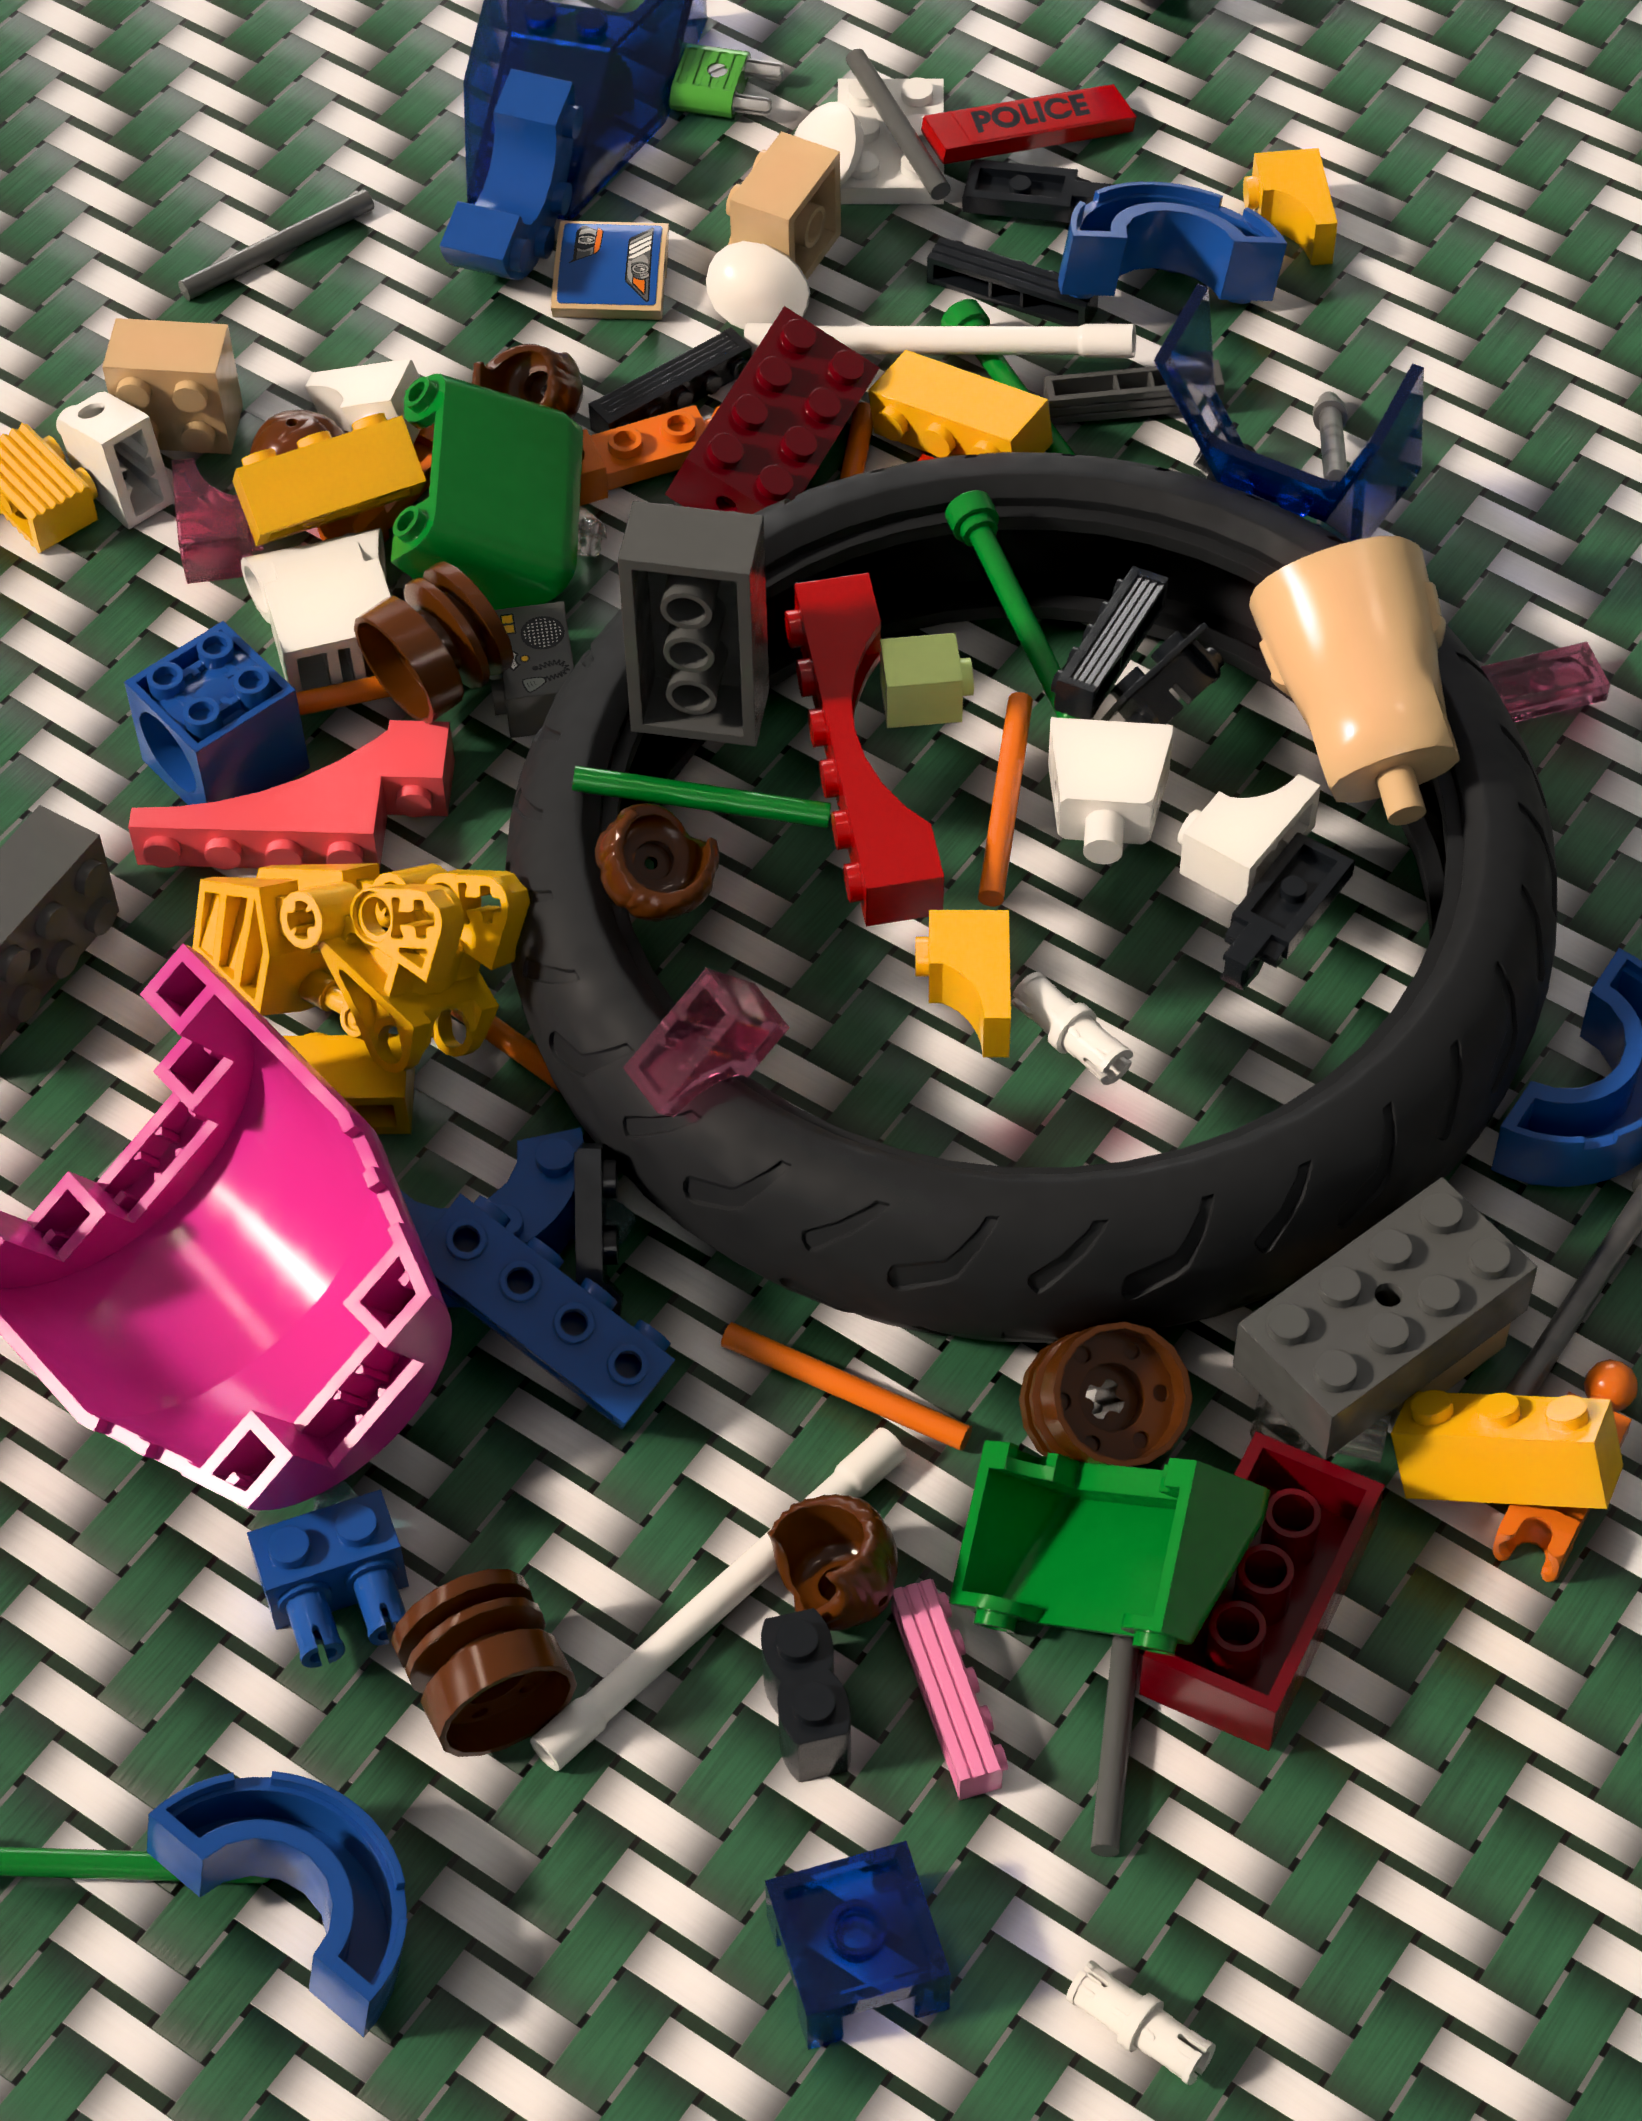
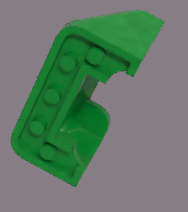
M432 374L415 380L405 390L404 418L417 429H424L434 424L429 497L415 506L405 508L396 518L393 525L394 537L391 563L411 578L423 579L425 570L438 562L445 561L457 567L470 578L488 599L494 610L545 604L554 599L568 586L577 566L583 452L582 427L563 411L443 374Z
M984 1441L949 1599L950 1604L976 1612L973 1624L984 1628L1015 1633L1016 1623L1024 1622L1132 1637V1646L1135 1648L1174 1656L1177 1644L1191 1645L1266 1518L1271 1493L1269 1489L1198 1460L1169 1458V1462L1164 1464L1163 1470L1079 1462L1058 1453H1048L1047 1456L1038 1458L1018 1450L1019 1446L1010 1442Z

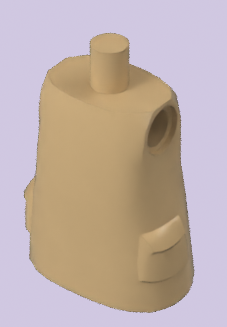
M1376 536L1339 544L1305 556L1280 568L1255 587L1250 597L1249 607L1262 638L1259 646L1267 667L1271 672V681L1279 690L1292 698L1309 727L1324 776L1336 802L1358 803L1381 798L1390 824L1406 825L1419 820L1426 813L1419 785L1447 772L1460 760L1453 732L1447 718L1438 662V649L1441 647L1445 636L1446 621L1442 617L1436 585L1433 582H1429L1422 549L1413 541L1400 536Z

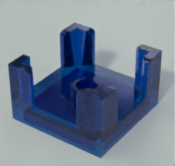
M907 1841L765 1880L767 1918L776 1946L783 1947L797 1993L798 2018L808 2050L843 2039V2017L911 1997H913V2013L916 2018L950 2009L951 1973Z

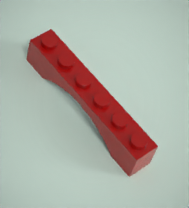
M869 573L795 583V609L785 611L787 638L790 648L801 647L803 659L796 660L799 690L802 698L812 696L815 709H808V725L812 745L814 748L824 746L827 759L819 761L823 793L825 798L836 797L839 811L831 812L835 845L837 850L848 849L851 863L843 865L848 900L850 903L860 901L866 927L929 917V910H943L944 873L932 825L907 808L881 782L864 755L854 725L855 709L865 683L880 662L881 620Z

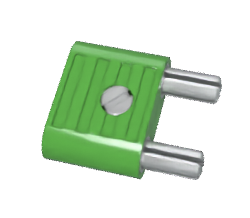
M687 43L671 86L670 109L732 119L735 117L736 112L768 117L772 110L771 99L745 95L743 92L748 77L780 82L784 74V66L782 63L751 59V54L748 51Z

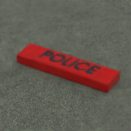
M1110 84L925 115L921 132L942 164H949L1133 132L1137 116L1115 85Z

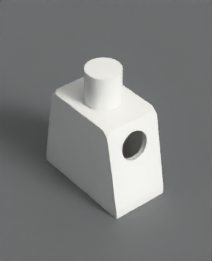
M107 392L96 393L76 406L65 408L60 413L56 427L62 436L72 469L75 470L82 467L87 471L98 491L96 499L126 528H133L176 502L153 427L147 414ZM123 472L127 474L126 480L123 478Z
M1051 717L1048 768L1057 833L1064 839L1083 840V854L1089 861L1097 864L1114 863L1122 857L1123 843L1144 844L1151 839L1169 776L1173 725Z

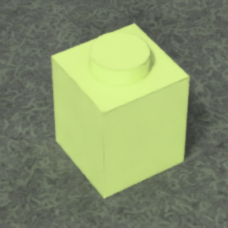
M956 633L880 639V683L887 728L962 722L963 696L974 695V679L971 658L959 657Z

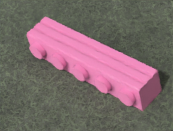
M933 1579L895 1588L891 1597V1611L959 1801L1001 1789L1003 1771L1008 1770L1006 1755L1002 1745H994L989 1732L994 1730L992 1717L987 1705L979 1706L975 1693L980 1692L978 1679L973 1667L965 1668L961 1656L966 1654L965 1645L959 1629L951 1630L947 1618L952 1617V1612L946 1593H938Z

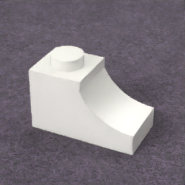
M410 358L313 372L305 388L318 413L332 419L342 431L351 432L353 431L352 424L373 414L384 413L387 420L401 415L404 418L405 390L420 376ZM404 418L412 443L414 444L421 429L415 428Z
M1298 774L1282 788L1257 797L1234 798L1219 791L1203 811L1193 810L1179 831L1178 843L1182 845L1179 873L1239 905L1294 835L1299 832L1307 836L1315 827L1321 785Z

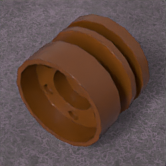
M445 561L438 562L425 570L423 579H412L405 584V601L396 596L386 597L357 617L354 623V632L358 646L379 683L396 704L409 716L425 723H432L462 701L464 696L463 684L472 689L481 688L488 683L490 675H499L510 668L514 659L509 636L488 599L470 578L457 567Z
M1128 1322L1098 1325L1081 1332H1075L1059 1338L1040 1350L1024 1374L1019 1397L1023 1427L1037 1451L1043 1456H1047L1048 1453H1058L1079 1462L1126 1467L1148 1464L1172 1449L1187 1426L1192 1403L1188 1370L1174 1346L1151 1328ZM1093 1389L1097 1390L1095 1401L1103 1406L1102 1412L1092 1414L1094 1403L1085 1397L1086 1392Z
M486 1569L460 1576L432 1590L409 1608L396 1624L391 1638L396 1655L402 1667L405 1668L413 1689L423 1694L421 1704L443 1750L457 1757L482 1756L506 1749L534 1735L570 1703L577 1687L574 1673L555 1636L544 1631L546 1623L538 1604L534 1602L528 1584L522 1575L510 1569Z

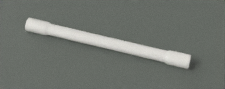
M746 323L744 340L752 346V355L773 323ZM1083 324L1081 326H816L858 354H902L905 350L920 355H1079L1084 358H1134L1136 352L1135 324Z
M882 1427L878 1428L836 1466L833 1474L805 1499L833 1494L853 1496L855 1498L866 1495L906 1459L907 1454L903 1445L890 1431ZM768 1534L763 1535L587 1694L573 1700L530 1739L534 1751L545 1764L554 1771L562 1769L603 1732L608 1721L778 1569L772 1542Z

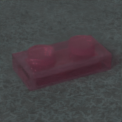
M1588 642L1480 666L1501 697L1513 722L1606 701L1610 688V683Z

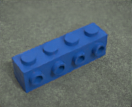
M460 1193L421 1242L439 1289L623 1430L673 1365L675 1359L665 1352L671 1343L660 1332L643 1320L639 1319L634 1326H631L612 1311L618 1302L592 1280L585 1278L581 1285H578L560 1271L559 1268L564 1263V1260L541 1240L532 1237L526 1244L505 1228L511 1219L491 1201L479 1195L473 1203Z

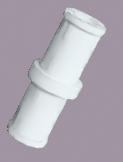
M1041 972L1029 974L1017 985L1013 992L1015 997L1012 1000L1013 1006L1024 1013L1029 1019H1032L1048 1034V1042L1059 1053H1069L1079 1060L1103 1085L1115 1083L1128 1071L1132 1064L1130 1058L1133 1057V1052L1115 1037H1112L1096 1022V1014L1085 1003H1074L1060 992Z
M1089 1961L1084 1967V1971L1088 1973V1976L1083 1971H1079L1069 1987L1066 2001L1074 2006L1076 2005L1118 2035L1117 2043L1130 2052L1139 2049L1168 2068L1169 2071L1181 2078L1187 2085L1195 2083L1198 2075L1194 2071L1202 2075L1214 2055L1216 2045L1190 2030L1163 2010L1164 2002L1151 1993L1142 1996L1117 1980L1095 1961Z

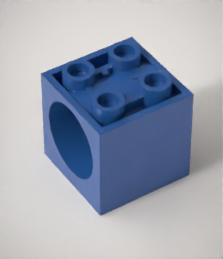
M224 621L124 682L142 760L187 805L217 802L261 792L287 783L310 768L296 690Z

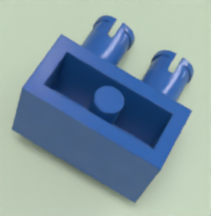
M381 1489L247 1532L257 1573L275 1628L278 1630L291 1625L303 1666L308 1668L322 1666L317 1647L319 1644L323 1645L329 1664L343 1656L345 1645L340 1639L332 1612L357 1603L360 1606L368 1630L367 1636L369 1641L377 1646L390 1644L385 1623L389 1622L394 1632L396 1624L406 1613L399 1589L409 1587L401 1546Z

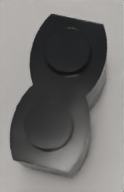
M814 1608L766 1618L761 1632L763 1680L767 1698L778 1714L780 1750L786 1767L798 1782L848 1772L851 1762L850 1704L842 1683L834 1674L833 1641L826 1622Z

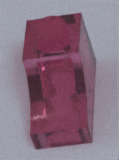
M195 458L171 460L178 545L187 584L243 577L241 569L242 558L253 556L256 551H264V544L256 547L238 495L224 493L208 484L200 475L196 467Z
M705 968L623 1068L657 1113L675 1117L691 1100L718 1082L737 1075L749 1077L790 1027L755 983Z

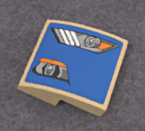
M560 221L553 272L552 316L563 318L662 320L664 281L667 278L669 223Z

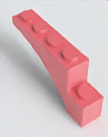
M389 720L387 731L339 761L302 778L261 792L217 802L177 807L132 808L128 829L137 865H153L160 868L174 866L214 867L229 870L234 868H260L270 865L379 863L380 869L388 815H406L409 817L448 816L455 764L450 722L433 721L432 723H425L424 721Z

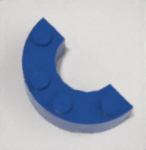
M511 68L494 110V147L484 188L475 205L457 201L440 243L441 253L448 264L507 279L521 280L534 269L540 258L547 260L550 257L555 241L554 226L558 214L566 215L572 199V185L567 182L572 156L573 140L579 136L583 123V108L575 105L573 82Z
M1140 181L1115 184L1096 190L1093 201L1086 204L1080 201L1075 206L1070 220L1059 271L1058 286L1061 294L1079 299H1088L1094 295L1114 296L1118 278L1121 275L1133 270L1156 268L1196 278L1210 287L1220 300H1228L1237 304H1246L1251 301H1273L1287 242L1268 220L1252 209L1245 208L1243 215L1221 206L1223 196L1192 186L1167 182Z
M1619 948L1590 991L1580 1037L1601 1052L1611 1067L1612 1072L1603 1080L1581 1088H1554L1530 1081L1500 1127L1491 1168L1492 1171L1530 1185L1570 1187L1606 1181L1622 1175L1642 1163L1641 960Z
M581 1127L518 1140L517 1163L507 1183L488 1198L489 1201L499 1207L511 1219L505 1227L526 1244L532 1237H535L548 1245L558 1255L564 1250L571 1239L575 1240L574 1152L584 1143ZM400 1189L419 1239L422 1242L448 1208H436L416 1202ZM440 1289L446 1307H463Z
M272 1771L271 1777L235 1779L234 1772L211 1777L180 1790L148 1814L147 1853L198 1897H202L223 1882L248 1876L281 1880L307 1896L321 1914L326 1931V1936L313 1954L309 1991L364 2038L381 2016L394 1990L399 1973L408 1920L404 1890L405 1879L402 1868L392 1845L375 1821L360 1806L331 1787L306 1777Z

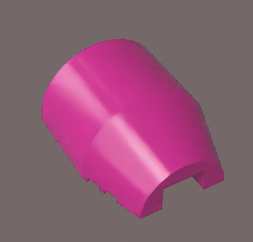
M183 943L140 993L147 1003L182 1036L153 1071L173 1093L97 1182L68 1171L27 1220L0 1211V1335L79 1424L131 1447V1450L142 1456L155 1459L181 1472L182 1476L247 1509H281L311 1499L339 1484L368 1463L396 1437L421 1407L443 1369L451 1344L452 1323L441 1291L376 1131L202 954Z

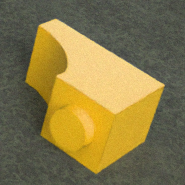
M1319 148L1254 153L1252 176H1246L1243 180L1245 208L1254 209L1255 212L1268 220L1282 235L1297 243L1306 253L1311 265L1333 264L1338 222Z
M929 910V937H916L915 977H929V1003H943L958 1011L969 1021L978 1035L982 1048V1057L1009 1058L1011 1030L1009 910Z

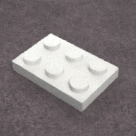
M924 78L882 79L944 175V164H942L921 132L925 115L944 112V80ZM838 79V101L848 105L860 121L864 132V146L860 160L850 178L840 186L841 204H944V199H932L858 80Z

